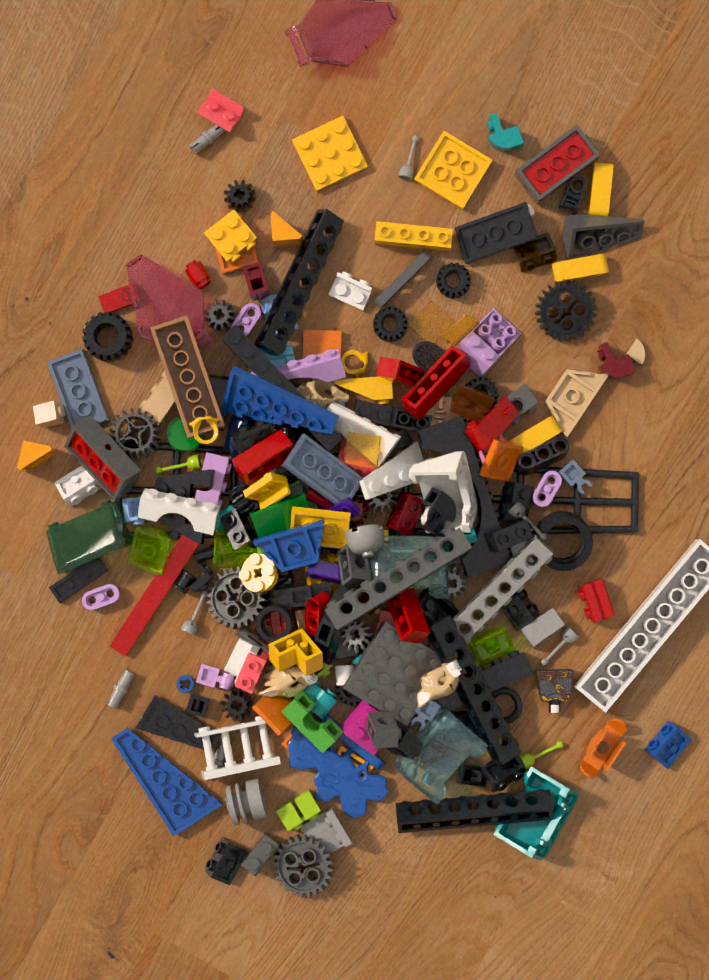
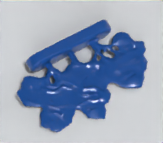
M326 715L322 720V723L326 722L331 717L329 715ZM331 718L343 730L342 726ZM293 726L291 731L293 738L288 743L289 763L292 768L300 770L316 768L318 770V774L314 777L315 785L318 788L316 790V800L330 801L335 796H340L341 808L349 817L357 818L366 814L367 800L381 801L388 794L386 777L371 775L368 772L370 764L377 770H381L386 765L376 754L372 755L346 736L344 732L339 737L349 746L344 755L335 753L332 745L329 751L326 750L322 753L296 726ZM355 751L366 760L364 764L356 767L350 758L351 753ZM364 771L365 776L361 778L360 775Z

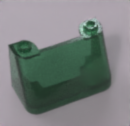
M111 499L100 503L101 507L62 524L55 522L48 525L49 529L46 530V535L58 575L68 573L74 570V568L135 544L118 501L111 502Z

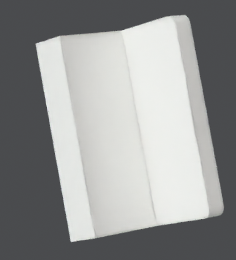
M239 638L224 671L238 678L248 653L251 652L257 655L260 647Z

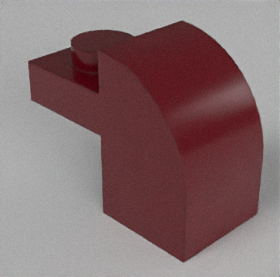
M261 262L243 266L252 301L270 296Z
M608 342L598 346V357L600 361L605 363L598 367L602 374L608 375V378L621 379L636 372L629 354L614 359Z

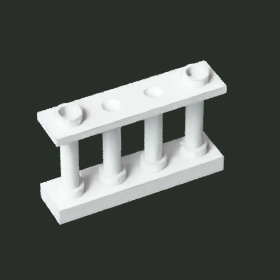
M256 716L254 721L211 730L210 726L199 728V732L194 733L196 738L202 737L207 762L206 770L201 771L204 780L281 764L280 757L274 756V753H271L266 722L260 716ZM258 725L264 754L262 755L263 758L255 760V757L252 756L247 727ZM240 729L245 759H243L244 762L236 764V761L233 759L228 731ZM221 733L226 763H224L225 766L217 768V765L214 763L209 735Z

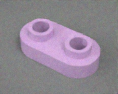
M254 303L246 304L236 317L232 327L234 325L237 327L243 326L245 328L243 333L248 336L261 316L259 306ZM249 310L255 311V315L253 317H250L248 315Z
M548 471L543 475L532 496L535 505L545 507L551 503L562 482L558 472ZM549 477L554 478V484L548 483ZM539 494L545 495L544 501L539 500Z
M107 584L90 590L83 595L82 604L88 610L101 608L116 602L120 597V590L113 584ZM109 590L114 592L113 597L107 595ZM92 596L96 599V602L94 604H91L89 602V599Z

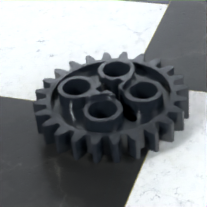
M562 279L561 285L555 281V287L548 284V292L542 290L544 297H537L541 303L535 304L540 309L535 312V315L541 317L536 319L537 323L543 322L540 329L547 328L545 331L546 335L552 332V339H555L558 335L559 341L566 337L569 342L570 336L577 340L578 333L584 336V329L590 331L588 324H595L591 317H597V314L592 312L598 309L597 306L592 305L596 302V299L590 298L593 294L591 291L585 293L587 286L580 288L581 283L579 281L576 285H574L572 279L569 281V284H566L565 279ZM569 293V300L565 302L560 300L561 294ZM575 297H578L577 301H575V302L570 306V304L572 303L573 299H574ZM577 305H584L585 308L582 313H575ZM563 307H565V308H568V307H569L570 313H566V312H565V313L563 314L562 308H563ZM550 308H557L556 315L549 316L547 314ZM562 315L559 322L555 324V320H557ZM570 319L572 325L569 328L562 327L563 321Z

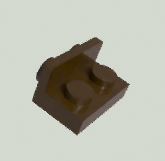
M548 232L539 235L537 240L513 248L521 272L532 271L537 267L549 265L557 260L556 248Z

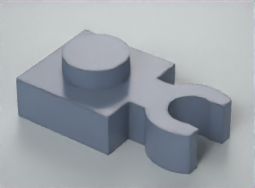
M573 459L558 472L570 486L576 484L580 494L585 493L581 488L582 484H587L589 488L592 487L590 481L582 478L586 473Z
M430 700L421 708L417 706L414 712L418 715L411 719L410 725L413 726L416 721L421 722L419 730L422 731L425 728V720L432 721L441 707V703L436 700Z

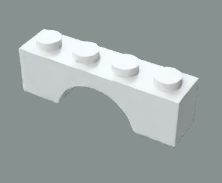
M145 488L140 497L138 518L157 522L164 514L178 513L185 516L191 522L194 531L213 535L218 523L220 506L211 502H202L194 498H185L173 493H164L155 489Z

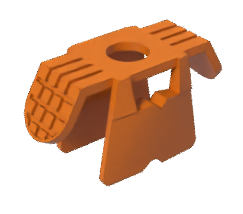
M616 718L611 719L603 730H599L591 739L586 748V755L580 764V770L585 776L592 779L595 778L603 764L606 772L611 768L627 743L626 741L618 742L628 730V726L623 721ZM601 741L607 742L609 746L606 753H599L597 751V746Z

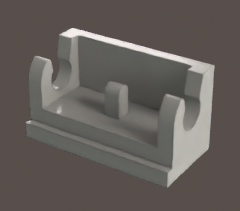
M551 608L522 628L521 631L533 649H535L564 629L565 624L556 611Z

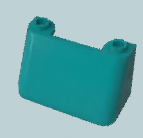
M530 767L523 775L524 784L526 785L523 791L550 789L553 820L499 824L495 826L496 831L494 835L529 857L543 860L572 811L579 793L536 768Z

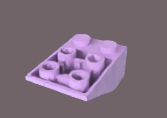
M493 308L456 348L467 355L470 368L479 377H482L521 333Z

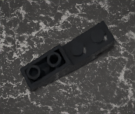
M356 399L354 406L356 415L362 418L365 417L371 420V423L416 432L431 425L432 415L426 414L421 420H418L405 409Z
M327 582L267 591L268 594L263 596L268 602H264L262 605L265 608L272 604H280L287 608L306 606L308 599L322 592L328 593L332 598V584Z
M340 584L329 603L335 599L340 601L344 598L343 594L352 588L342 587V584ZM344 604L341 607V611L345 614H349L353 610L350 604ZM325 611L317 628L314 641L318 642L317 647L323 653V663L333 665L343 629L337 632Z

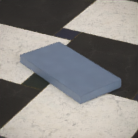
M84 349L47 362L71 429L73 425L89 415L98 421L99 424L110 421Z
M305 433L301 435L282 465L334 505L347 497H350L352 500L360 487L359 481L363 479L362 476Z

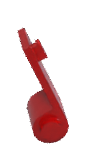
M504 396L482 420L469 422L466 425L465 433L478 451L484 450L492 444L494 439H497L519 413L509 398Z

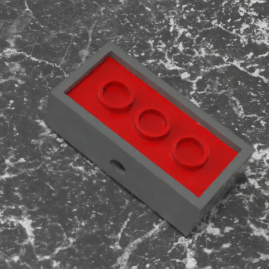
M576 125L515 171L514 176L537 205L598 160L600 154L580 127Z
M91 415L73 425L64 447L113 501L130 492L141 472L138 465L126 455L125 451L115 443L113 438L104 431L99 422L94 420Z

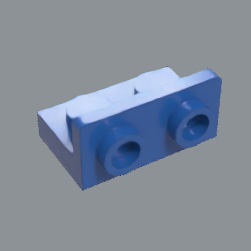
M667 721L657 735L648 743L645 751L668 769L692 739L675 724Z

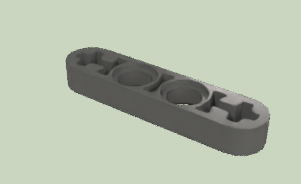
M427 250L423 251L375 299L374 303L380 309L384 307L433 256Z

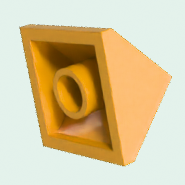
M272 211L270 215L274 247L300 246L303 241L302 235Z
M23 440L17 468L19 471L28 472L58 451L51 446Z

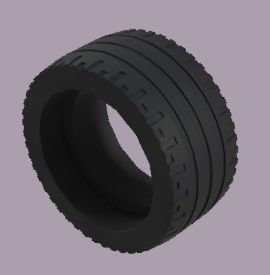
M555 511L546 515L538 523L537 528L542 533L547 534L556 525L562 523L572 524L580 531L582 544L572 556L566 558L552 556L553 558L547 566L558 571H571L584 564L589 558L593 548L592 533L587 523L577 514L568 511Z

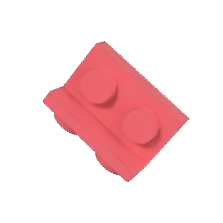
M212 89L208 99L199 107L197 113L226 131L231 132L240 122L245 108L217 90Z
M263 650L260 656L251 652L248 653L236 680L235 687L251 694L253 693L269 658V652Z

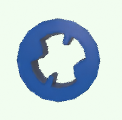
M189 675L180 676L177 681L178 690L183 693L190 692L194 687L193 678ZM188 679L191 686L189 688H182L180 681Z

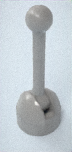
M417 135L412 137L413 143L407 165L401 167L398 173V178L405 181L413 180L414 171L410 165L416 143L419 141Z
M207 590L201 592V598L192 619L185 621L181 627V630L194 636L197 631L195 619L205 597H207Z
M570 627L563 631L561 643L546 658L541 660L543 666L548 665V661L565 643H573L579 638Z

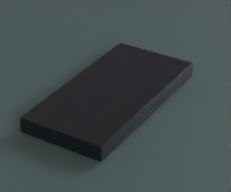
M527 202L454 227L465 264L538 239Z

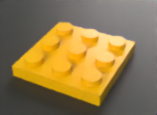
M344 116L338 117L292 139L316 192L368 168Z
M443 131L414 178V181L463 210L493 160L446 131Z

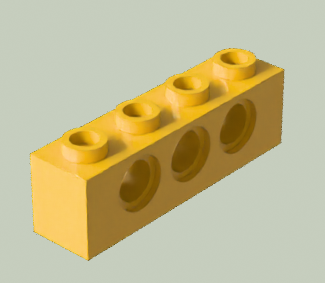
M376 221L374 244L450 252L453 229Z

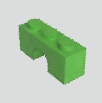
M302 690L282 710V713L323 753L344 731L331 718L323 723L316 721L311 714V710L316 703Z

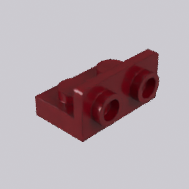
M401 491L386 523V527L411 536L424 508L422 504L424 500Z

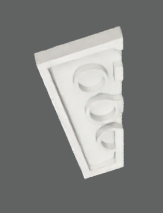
M332 402L327 409L339 415L335 430L378 467L384 463L401 438L397 434L388 432L386 428L371 423V420L356 415L354 411L337 402Z
M418 441L411 443L406 449L400 451L380 468L375 469L359 481L365 500L413 483L409 479V469L414 464L424 461Z

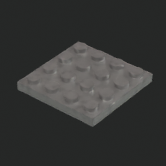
M383 620L343 685V688L382 712H391L394 719L408 726L418 706L417 693L422 689L421 677L425 673L441 667L442 663L436 652L422 643L402 642L397 628Z

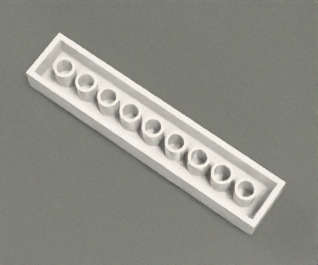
M695 539L573 686L603 712L606 713L708 591V545L700 539Z

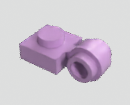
M201 664L196 682L215 688L218 682L220 683V688L230 690L234 686L235 675L223 672V676H219L221 669Z

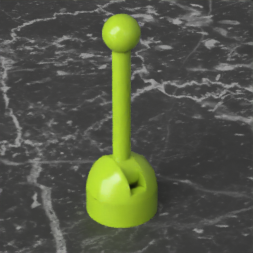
M199 454L192 455L186 463L164 468L157 467L155 472L156 474H162L164 471L187 466L191 470L202 469Z
M558 741L555 746L534 756L525 753L520 755L519 758L525 764V770L534 765L535 759L557 748L562 749L564 743Z

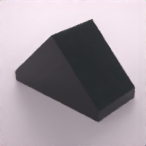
M460 761L456 777L457 783L485 787L487 779L480 772V767L482 766Z

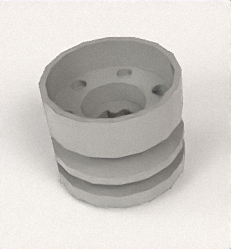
M258 778L246 781V790L242 791L239 783L235 784L236 793H234L231 785L226 786V805L235 826L240 825L239 816H242L244 824L248 823L249 813L252 814L255 821L268 817L262 787Z

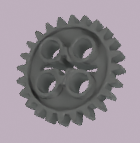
M238 566L237 571L234 567H230V572L224 569V575L217 574L218 580H211L215 584L214 587L208 586L212 592L206 594V596L211 597V600L207 601L206 604L212 605L208 611L215 612L212 618H218V624L224 623V627L228 628L230 626L231 629H236L237 626L243 629L244 624L250 627V620L256 622L255 616L259 615L260 609L263 610L265 608L262 603L268 602V600L263 598L264 595L268 594L266 591L256 593L244 586L239 578V573L242 569L240 566ZM241 580V586L236 589V582ZM226 592L227 598L225 601H222V594ZM251 594L252 601L248 604L247 597ZM237 607L238 613L233 616L232 611Z
M299 834L295 836V839L291 836L288 838V842L286 840L282 842V846H279L277 849L279 853H275L273 856L278 859L272 862V865L277 866L273 873L279 874L275 880H282L279 886L286 885L285 892H288L290 889L293 890L292 896L299 892L300 898L305 893L310 898L312 892L316 896L319 890L323 892L326 889L325 886L331 883L328 879H332L334 876L330 873L335 869V867L330 866L334 862V859H329L332 852L325 851L327 845L320 846L321 839L317 843L314 842L315 836H312L310 840H308L307 834L302 839ZM307 851L314 854V859L308 857ZM289 854L295 856L296 862L290 860ZM311 870L318 873V878L313 877ZM293 873L298 874L300 880L294 879Z

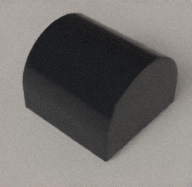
M191 693L185 712L205 717L210 699Z

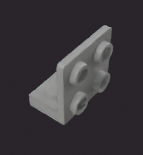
M333 807L321 813L314 820L303 824L300 828L304 835L307 834L308 840L312 836H315L314 842L316 843L321 839L320 846L327 845L326 852L333 853L343 846L347 847L352 844L351 837Z

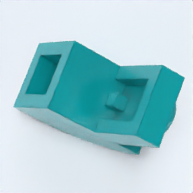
M497 113L489 115L488 122L486 123L489 132H493V134L488 136L489 144L500 152H510L522 148L524 142L518 126L503 130Z

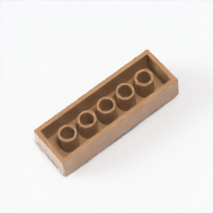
M187 315L150 327L188 440L194 438L193 427L189 423L198 417L212 416L218 418V430L225 428ZM202 420L200 424L199 436L214 431L206 420Z

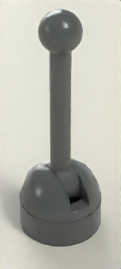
M521 502L516 503L509 510V513L514 518L527 520L528 524L540 536L542 541L548 539L547 534L542 533L525 516L526 509Z

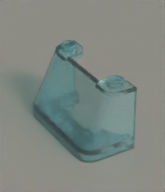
M385 536L383 547L379 551L374 552L373 557H370L372 580L378 577L377 574L386 568L389 571L394 568V563L402 558L407 560L412 557L410 554L418 548H421V550L427 548V543L435 538L440 540L443 537ZM449 543L442 545L445 552H449ZM426 554L425 558L428 562L436 561L435 554ZM411 563L408 566L409 570L413 573L420 570L419 565L416 563ZM449 564L410 588L429 589V594L434 598H448ZM395 573L392 575V580L395 583H400L403 577L401 574ZM379 583L375 586V590L378 593H384L386 586Z
M442 708L436 713L432 721H429L425 728L416 736L424 744L418 756L413 760L398 756L394 766L406 780L437 805L447 794V787L444 783L469 755L473 758L481 756L488 745L448 709Z

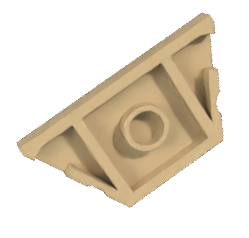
M565 370L545 400L547 407L565 437L569 436L608 375Z

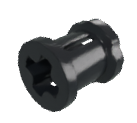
M183 569L182 575L173 583V586L186 594L189 586L197 578Z

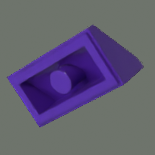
M319 560L317 563L308 565L306 577L342 584L338 564Z

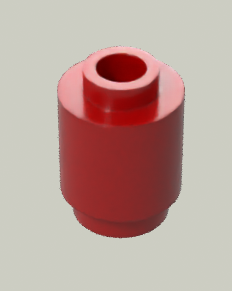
M193 260L186 265L185 273L194 287L200 290L211 283L210 275L201 261L196 262V260Z

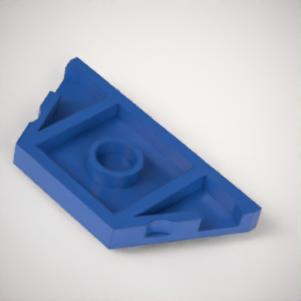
M324 519L255 538L253 544L255 546L258 545L265 552V556L273 561L281 572L317 563L320 560Z

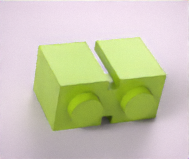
M310 789L294 799L303 814L302 817L292 800L276 809L287 831L291 829L296 831L303 826V821L307 819L312 821L320 816L321 807Z

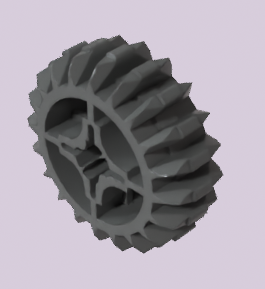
M130 408V414H127L125 410L122 411L124 417L121 418L120 415H117L116 418L119 422L112 421V425L116 426V428L109 429L111 433H115L111 437L113 440H116L115 443L125 451L126 455L129 453L131 460H133L134 454L140 460L141 453L147 458L148 454L146 451L150 450L151 453H154L152 445L158 447L159 444L155 440H161V436L156 435V433L161 432V428H154L158 426V422L151 421L154 418L153 415H150L148 418L145 417L148 413L147 411H144L141 415L140 408L137 409L136 414H134L133 408ZM132 420H143L147 425L135 426ZM127 423L128 431L120 438L121 429ZM131 426H132V427L134 428V430H136L137 432L140 431V432L138 433L139 442H138V440H137L134 436L131 438V436L133 435V432H132L133 430H132ZM151 430L150 438L144 445L142 438L147 431ZM133 441L137 443L139 448L131 449L124 446L123 443Z

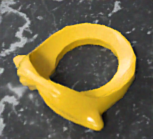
M347 351L341 358L345 372L360 378L368 364V352ZM355 355L362 361L364 366L363 368L349 370L346 368L344 361L347 356Z
M205 416L198 417L193 422H190L189 425L193 427L194 438L202 444H209L215 441L218 437L217 422L219 419ZM202 420H206L214 430V435L210 440H202L198 435Z

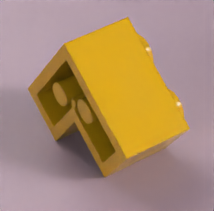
M302 628L268 644L269 660L279 672L297 664L301 671L308 676L323 668L322 651Z

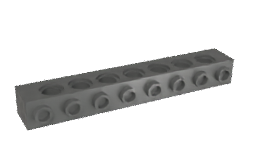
M454 527L444 533L445 537L440 540L437 538L427 543V548L423 550L418 548L410 554L412 557L404 560L402 558L394 563L395 567L388 571L386 568L380 571L376 579L372 581L367 579L360 584L361 588L358 590H349L343 594L344 598L340 601L335 599L328 603L325 613L336 631L338 632L469 552L472 546L460 527L456 530ZM450 543L453 546V550L445 552L442 545ZM426 554H435L436 561L428 562L425 558ZM411 563H416L419 565L420 570L413 573L409 570L408 566ZM393 574H401L403 580L400 583H395L392 580ZM382 583L386 586V591L378 593L375 590V586ZM360 594H367L369 601L365 604L360 603L358 596ZM344 604H350L353 610L351 613L345 614L341 611V607Z

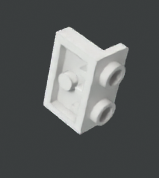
M338 272L328 296L363 311L372 293L373 288L370 287L371 284L361 279L358 282L352 279L353 276L349 273L342 272L341 274Z
M82 466L54 482L63 500L70 507L79 504L83 499L95 494L102 488Z

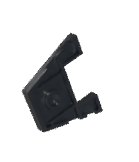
M209 469L156 478L155 490L192 498L194 484L212 487L215 470ZM167 513L158 519V521L197 544H204L205 533L194 531L193 525L188 523V519L178 513Z

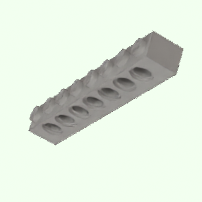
M536 534L452 618L456 622L459 634L466 642L465 646L471 642V637L475 633L478 634L484 629L485 623L489 619L492 620L499 613L498 609L502 605L506 606L512 600L511 596L515 592L519 593L525 587V582L529 578L533 579L539 573L538 569L543 564L547 565L552 560L553 550ZM531 555L537 557V560L533 563L527 561V558ZM516 569H522L524 571V573L521 576H515L513 574ZM502 583H509L510 588L503 590L500 588V585ZM491 596L497 598L495 603H488L486 600ZM476 610H481L483 615L476 617L473 613ZM462 624H468L470 628L468 630H462L460 629V626ZM429 641L428 648L435 651L431 642Z

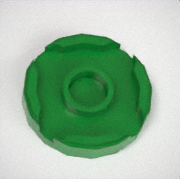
M180 416L175 417L169 423L166 436L168 443L173 449L189 453L201 446L202 443L198 442L195 438L188 440ZM204 434V435H201V436H199V437L203 440L205 434Z

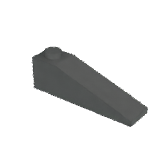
M588 214L565 216L563 238L566 258L571 260L592 256V253L600 250L602 252L607 251L608 247L613 245H623L641 238L645 221L644 219Z

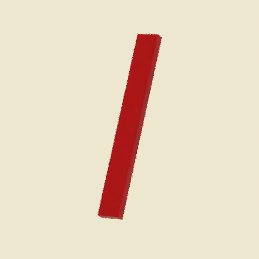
M184 535L180 537L110 644L111 648L123 656H127L199 544Z

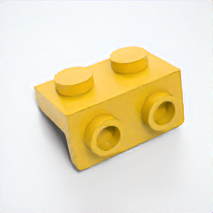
M270 472L265 474L259 481L250 484V487L245 489L243 493L245 498L258 501L260 509L276 504L288 496L291 491L286 476Z

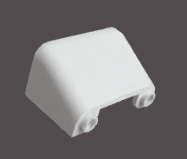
M456 451L414 464L409 469V479L414 484L420 485L423 500L433 487L445 492L456 504L454 522L446 521L440 533H445L453 527L455 530L460 527L463 533H471L477 515L478 503L465 452ZM427 507L421 515L422 525L425 524L432 512Z

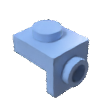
M140 497L122 499L125 522L133 521V525L145 524L144 520L146 519L138 518Z

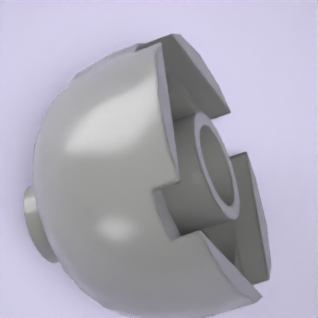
M377 524L357 527L358 530L352 532V529L345 532L348 548L353 553L362 555L363 558L373 557L374 552L379 551L383 547L385 540L383 526L379 528Z

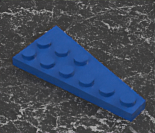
M236 366L231 370L221 414L227 415L232 413L236 414V417L241 418L248 416L257 421L278 425L286 423L291 424V427L294 428L302 426L309 428L311 431L332 434L335 431L339 415Z
M126 728L111 738L173 836L223 805V803L130 728Z

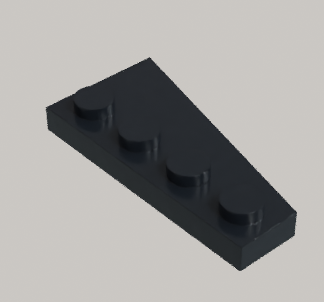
M155 695L135 729L204 750L202 737L196 738L194 733L199 732V728L208 726ZM219 733L209 735L212 749L221 736Z

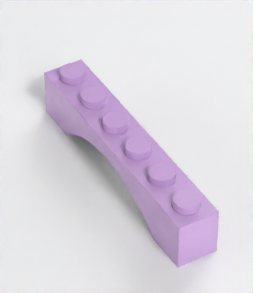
M329 349L318 355H309L304 359L291 360L279 366L274 365L287 379L314 378L331 382L346 377L339 349Z

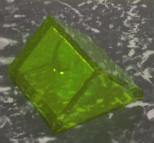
M137 526L127 563L162 576L172 538L163 529Z
M215 530L214 569L242 567L247 558L257 553V548L253 549L249 546H243L239 550H234L226 531Z
M503 624L472 638L469 643L480 666H485L491 661L515 651L508 631Z

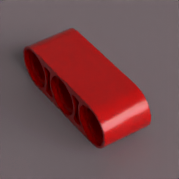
M326 592L308 599L306 603L305 633L316 646L318 645V642L314 641L316 631L327 607L326 605L331 600L330 595Z

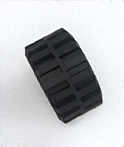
M100 312L97 313V316L93 315L91 320L86 322V328H83L84 336H82V339L85 343V348L95 358L104 362H114L116 359H122L121 356H126L127 350L131 349V341L133 342L132 330L128 323L116 313ZM112 326L118 331V340L113 346L104 348L97 342L98 333L102 328Z

